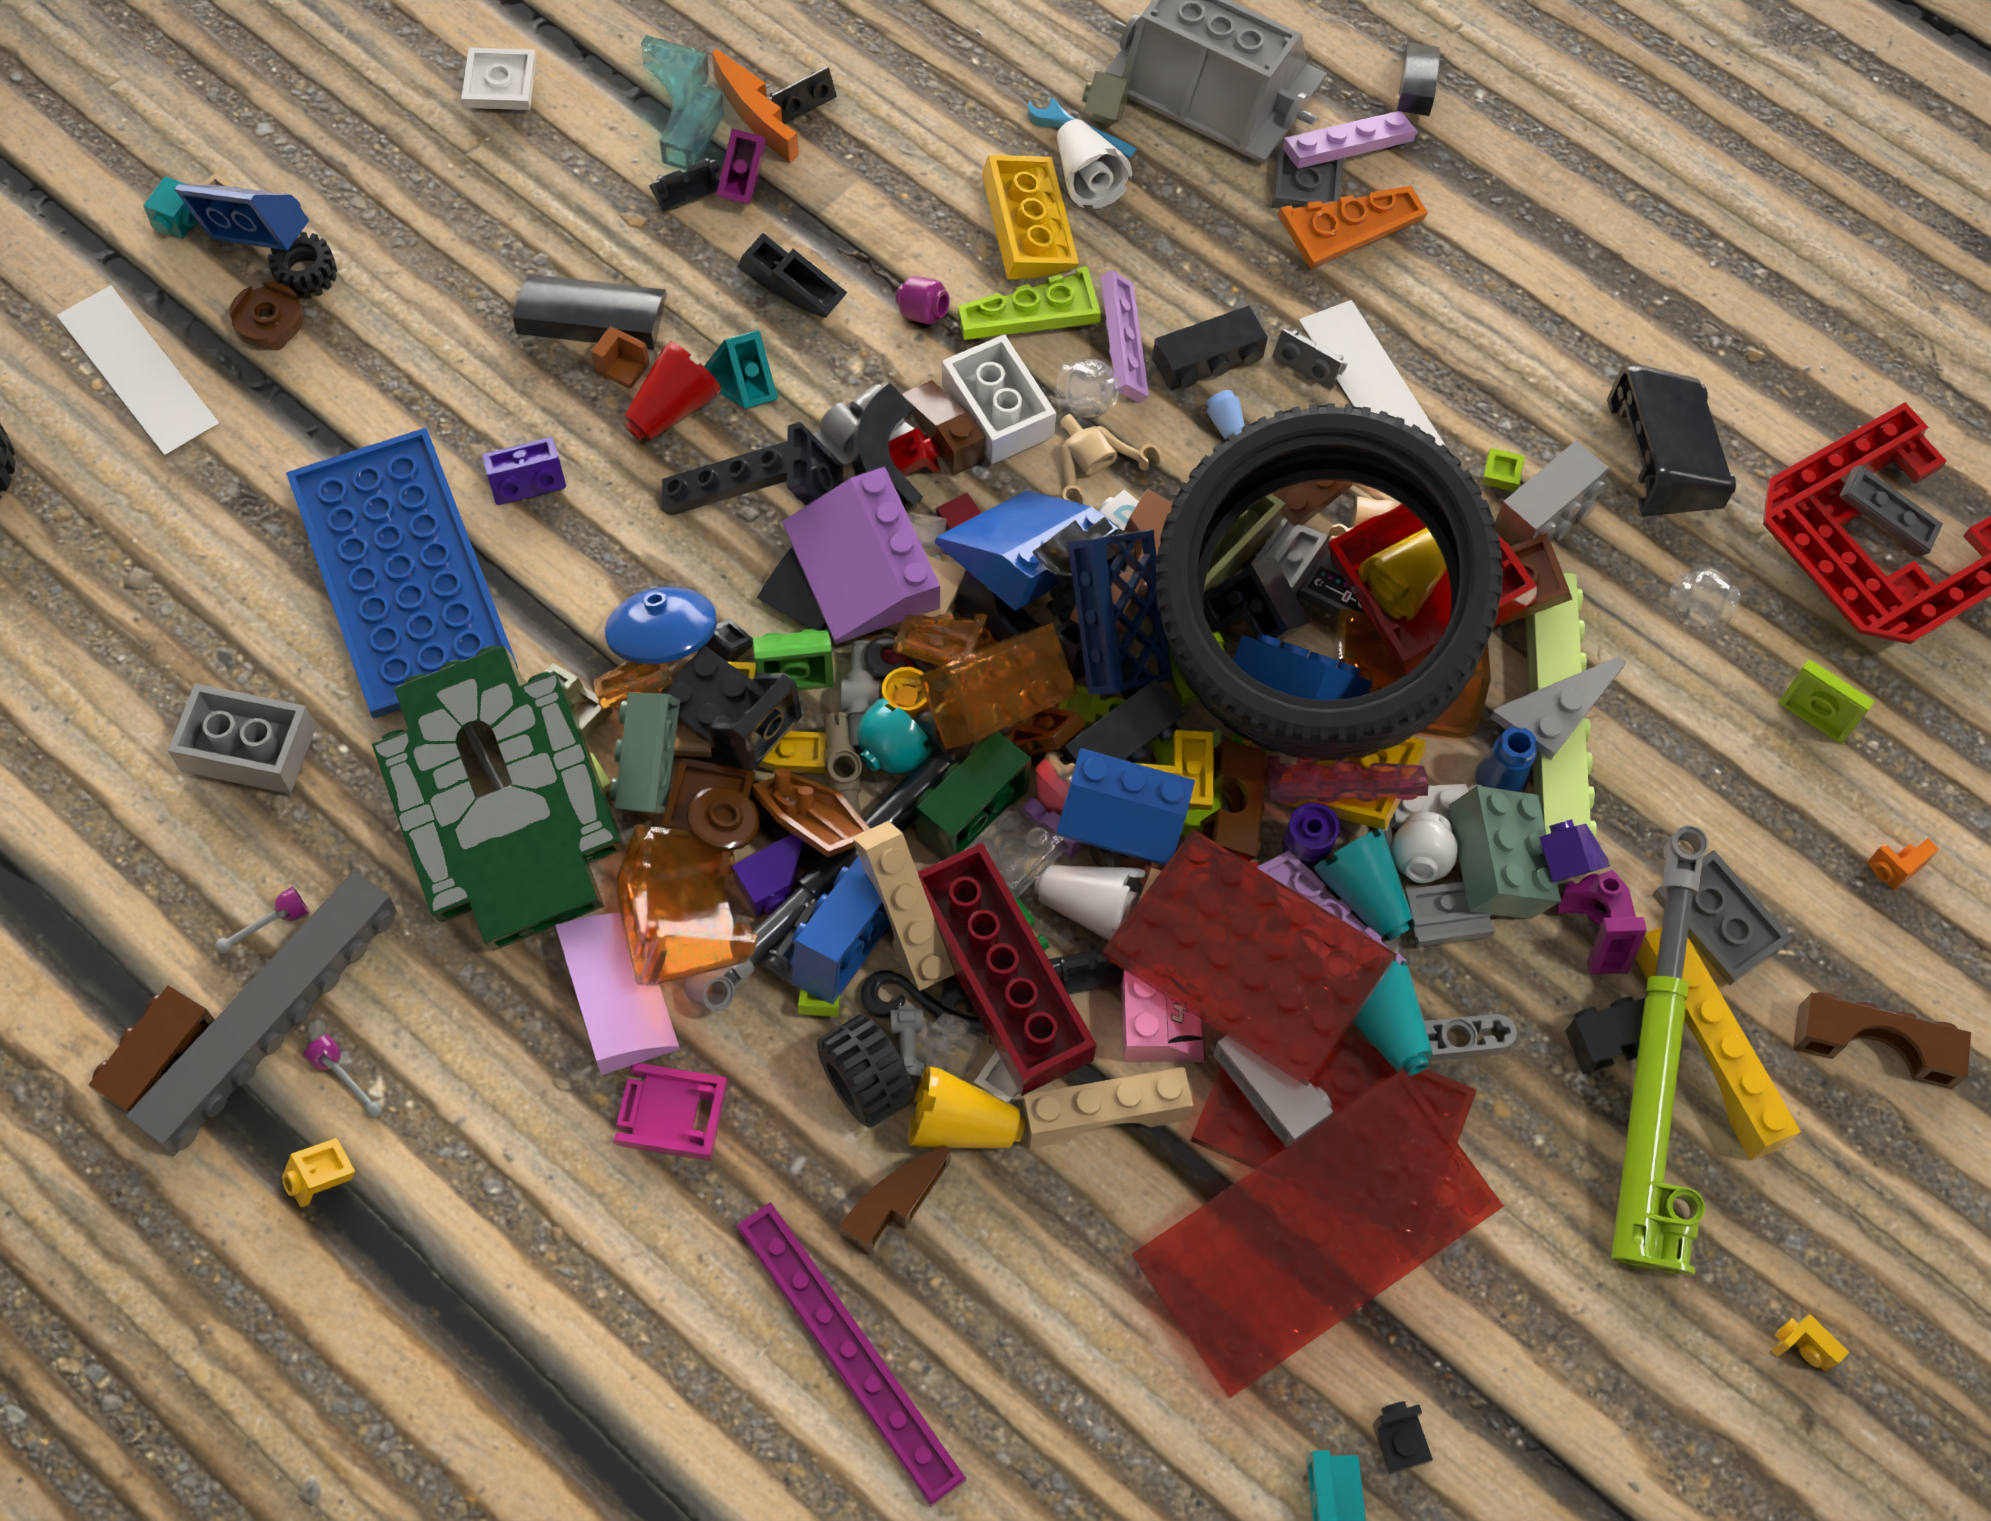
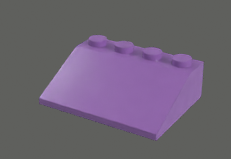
M885 467L846 480L782 521L835 645L940 609V584Z

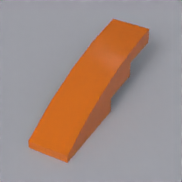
M715 49L712 52L714 76L727 100L744 123L756 135L765 137L767 146L787 162L793 161L798 156L797 133L782 123L781 107L767 98L765 82L718 49Z

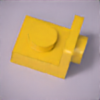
M335 1138L292 1153L282 1175V1181L288 1195L294 1196L302 1208L310 1204L313 1194L352 1180L355 1170L338 1139Z
M1810 1314L1798 1323L1793 1318L1788 1320L1775 1333L1774 1336L1780 1341L1771 1349L1778 1357L1795 1343L1800 1348L1799 1351L1802 1357L1812 1366L1820 1367L1824 1372L1838 1365L1849 1354V1351Z

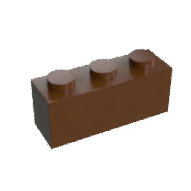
M167 985L161 994H157L150 1000L146 1007V1013L135 1027L129 1028L123 1034L119 1047L111 1057L98 1065L88 1086L101 1099L123 1113L128 1114L215 1019L205 1007Z

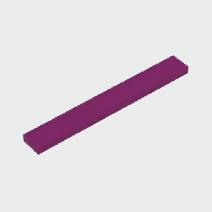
M771 1202L736 1225L740 1235L929 1506H934L966 1482V1477Z

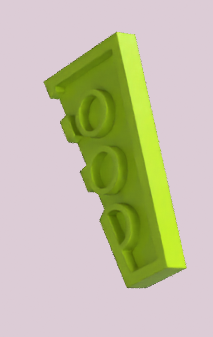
M1087 265L1077 268L1076 274L1063 278L1061 274L1048 277V283L1031 287L1030 284L1016 287V291L1007 296L997 293L958 305V318L964 340L1097 324L1101 321V312Z

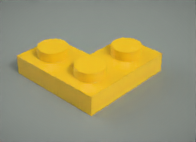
M1175 730L1173 734L1172 766L1140 765L1195 780L1188 809L1211 810L1213 806V732Z

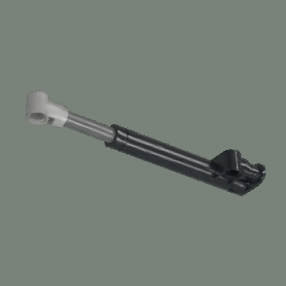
M964 676L959 681L960 688L949 699L943 698L933 708H923L916 714L914 721L928 737L923 745L926 749L932 746L933 752L862 818L870 829L889 821L903 833L917 820L916 804L923 793L930 788L935 790L943 782L944 775L955 763L962 764L970 756V750L982 737L987 739L996 730L1004 736L1008 733V726L978 681L972 677ZM856 847L830 857L825 855L820 857L809 868V871L803 873L795 881L797 890L736 947L730 945L707 968H697L690 972L684 984L687 998L715 1012L728 1008L733 1002L735 990L755 971L754 965L794 928L795 923L806 909L803 904L805 902L809 903L812 899L818 901L823 894L829 895L841 869L844 866L850 868L859 856ZM712 984V989L710 993L707 995V990L709 986Z

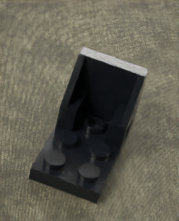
M703 646L660 692L680 700L679 723L740 768L753 771L802 717L795 680L785 673H758L752 680L706 646Z

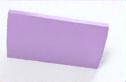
M636 912L595 915L555 925L601 1075L680 1050Z

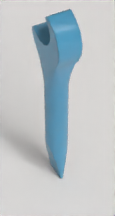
M1050 98V105L1045 109H1037L1032 105L1031 101L1028 102L1027 116L1029 121L1036 126L1061 128L1068 121L1077 120L1069 115L1054 98ZM1090 126L1126 157L1131 158L1136 152L1137 148Z

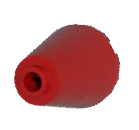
M670 341L664 346L624 415L628 421L625 428L639 441L643 437L651 441L717 397L721 392V386L712 374L701 363L697 365L689 358L691 354L675 342Z

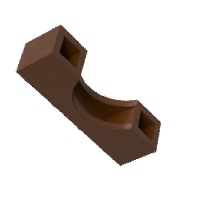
M1811 992L1798 1006L1794 1050L1834 1059L1849 1042L1858 1039H1871L1893 1048L1905 1061L1913 1080L1953 1089L1968 1076L1971 1032L1957 1029L1952 1023H1933L1917 1019V1016L1912 1013H1893L1878 1009L1872 1003H1853L1841 1000L1836 995L1828 992Z

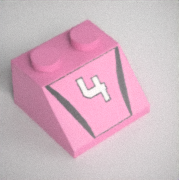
M1124 970L1120 986L1123 1062H1203L1200 984L1166 970Z

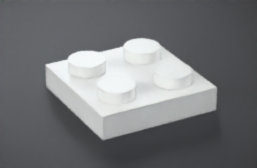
M469 48L461 97L463 108L530 110L537 61L535 50Z

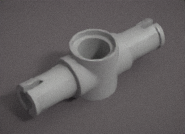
M865 640L852 642L850 672L847 673L846 679H842L841 712L847 713L850 744L855 746L856 754L863 753L857 742V730L861 718L880 699V680H876V677L867 670L864 663L865 649L870 641Z

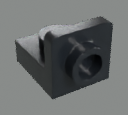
M1402 1401L1383 1407L1381 1409L1382 1415L1372 1425L1389 1475L1433 1461L1418 1418L1422 1414L1420 1405L1407 1408L1406 1402Z

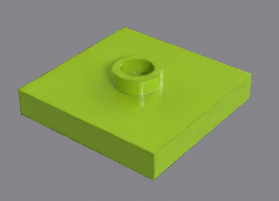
M1808 659L1778 703L1839 744H1843L1875 701L1811 659Z

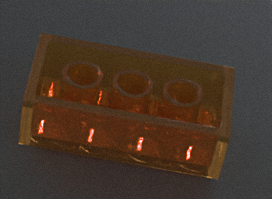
M1053 623L1021 632L918 676L945 749L978 741L1078 695Z

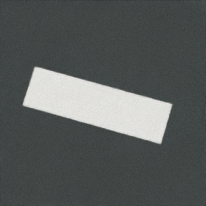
M111 285L57 315L164 455L219 424L218 420Z
M1352 300L1299 319L1311 340L1316 343V347L1320 349L1324 347L1338 356H1344L1343 360L1348 365L1342 375L1338 374L1337 381L1354 407H1369L1371 412L1377 414L1381 410L1396 418L1397 416L1405 419L1404 424L1410 427L1415 424L1420 427V430L1434 436L1435 443L1439 446L1444 444Z

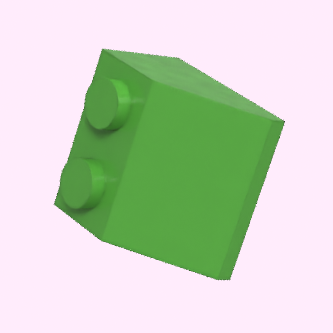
M806 629L800 633H767L762 637H753L757 674L785 673L796 681L798 691L834 687L832 649L828 630Z

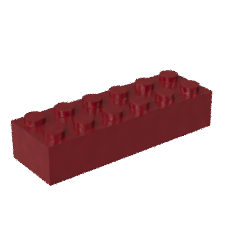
M983 842L917 872L955 975L1021 1096L1094 1061L1096 1042Z

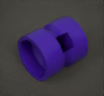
M1306 803L1299 806L1292 813L1283 837V853L1290 851L1308 869H1314V866L1322 860L1327 861L1340 831L1339 820L1335 813L1327 806L1319 803Z

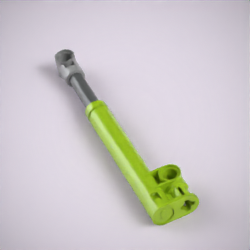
M1693 825L1680 827L1665 843L1663 849L1666 860L1662 890L1666 892L1656 976L1648 977L1646 994L1648 997L1645 998L1611 1260L1619 1263L1687 1276L1695 1275L1696 1268L1690 1265L1692 1242L1697 1240L1699 1221L1705 1213V1202L1702 1196L1693 1189L1664 1183L1686 1010V1003L1684 1001L1687 1000L1689 986L1687 981L1682 980L1692 898L1698 895L1703 855L1709 846L1705 832ZM1683 840L1688 842L1692 846L1694 854L1687 855L1679 849L1677 841ZM1675 1199H1681L1688 1204L1690 1208L1688 1219L1679 1218L1673 1210Z

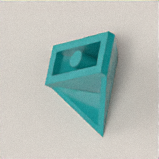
M760 330L724 339L704 365L721 386L720 394L744 409L778 399Z

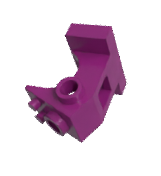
M1614 870L1600 875L1596 873L1590 874L1577 884L1573 880L1565 884L1566 888H1564L1561 895V902H1559L1556 910L1557 914H1585L1593 923L1600 926L1587 960L1590 975L1629 974L1647 928L1644 917H1636L1630 890ZM1596 909H1601V910L1605 911L1606 913H1601V912L1597 911Z

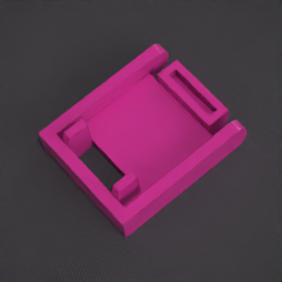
M642 1063L631 1065L630 1074L645 1078V1083L641 1080L627 1078L616 1125L619 1129L633 1132V1134L617 1132L615 1133L613 1143L622 1147L711 1161L728 1086L727 1077ZM700 1099L713 1101L706 1134L703 1131L693 1130Z

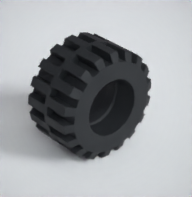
M864 1014L855 1016L817 1040L819 1059L830 1083L850 1113L866 1127H874L914 1101L912 1081L901 1057L882 1029Z

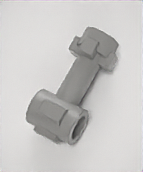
M915 1005L899 1006V1010H891V1034H900V1057L913 1083L920 1081L921 1072H924V1059H917L916 1033H924L923 1009H915Z

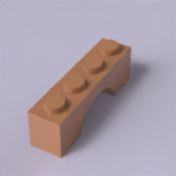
M1147 489L1130 515L1123 533L1126 531L1131 533L1153 530L1156 554H1158V548L1161 544V533L1167 514H1170L1172 510V502ZM1141 539L1136 540L1133 548L1135 559L1138 562L1143 556ZM1131 568L1125 573L1119 574V576L1128 583L1134 570ZM1141 578L1134 591L1142 599L1146 595L1148 588L1147 583ZM1112 583V599L1116 605L1122 591ZM1130 599L1123 610V613L1129 619L1134 614L1128 610L1133 603ZM1075 605L1070 619L1079 624L1077 607ZM1117 621L1116 630L1123 633L1125 627Z

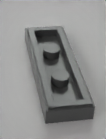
M1862 465L1852 468L1839 496L1921 556L1930 553L1943 525L1939 520Z

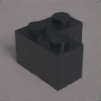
M1275 557L1251 564L1203 597L1204 611L1216 632L1239 625L1246 620L1256 640L1259 633L1283 640L1310 623L1308 616Z

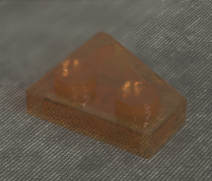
M938 614L934 617L906 615L894 640L893 651L965 674L985 628L988 615L975 614L974 620L954 621L953 614Z
M625 661L616 669L603 674L593 681L601 710L608 707H620L622 701H627L628 692L660 693L666 686L674 684L669 662L637 664Z

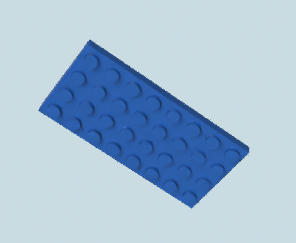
M427 427L286 472L373 719L401 710L394 688L403 685L407 678L417 674L428 675L440 670L443 664L449 661H464L477 656V652L485 647H500L504 645L513 656L518 669L511 646Z

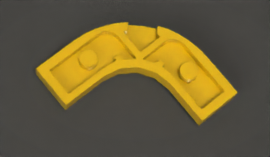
M728 662L752 680L757 674L755 663ZM789 731L758 766L773 771L778 768H786L794 773L824 774L826 767L825 749H827L826 733Z

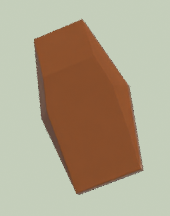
M778 768L775 770V777L753 784L752 794L784 830L827 857L856 847L852 837L870 829L840 791L793 774L789 769Z

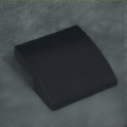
M791 547L768 578L757 599L810 629L825 630L827 625L793 547Z

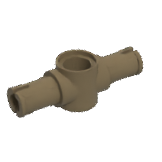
M838 712L836 723L834 713L823 716L828 748L825 749L827 765L824 779L830 788L843 794L861 817L858 793L861 792L859 775L862 770V763L860 757L855 752V746L850 744L847 713ZM838 764H845L850 767L853 775L842 778L837 776L833 767Z

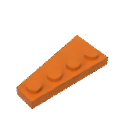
M1410 185L1370 192L1369 196L1354 198L1351 195L1340 197L1339 201L1309 202L1305 207L1292 208V205L1280 207L1277 215L1310 269H1313L1425 219L1428 212Z

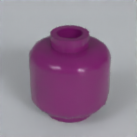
M912 276L898 288L896 304L899 306L903 318L932 325L946 315L950 304V297L942 282L936 279Z

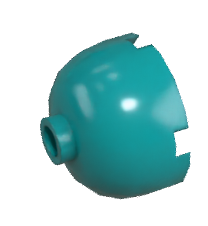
M878 699L861 718L858 726L857 742L863 751L860 754V758L874 772L878 769L888 774L896 775L912 772L933 752L932 746L926 749L923 745L928 737L904 710L897 707L892 712L884 707L889 702L888 700Z

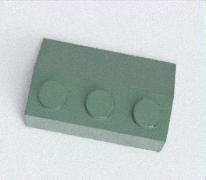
M628 692L627 701L621 702L619 723L624 724L623 739H618L615 746V762H620L618 778L614 777L612 779L610 799L615 801V809L657 814L665 813L670 793L680 705L679 699L662 693Z

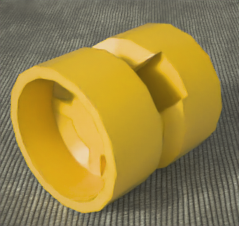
M901 667L890 672L882 684V699L889 701L884 707L892 712L899 707L914 720L920 710L931 708V683L928 677L921 670L913 667Z

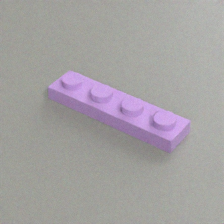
M1401 111L1285 137L1283 150L1299 169L1412 142L1415 140L1417 130Z
M1109 270L1101 275L1103 289L1102 298L1106 312V327L1110 342L1109 353L1114 373L1113 383L1116 391L1140 403L1149 397L1134 283L1115 271Z

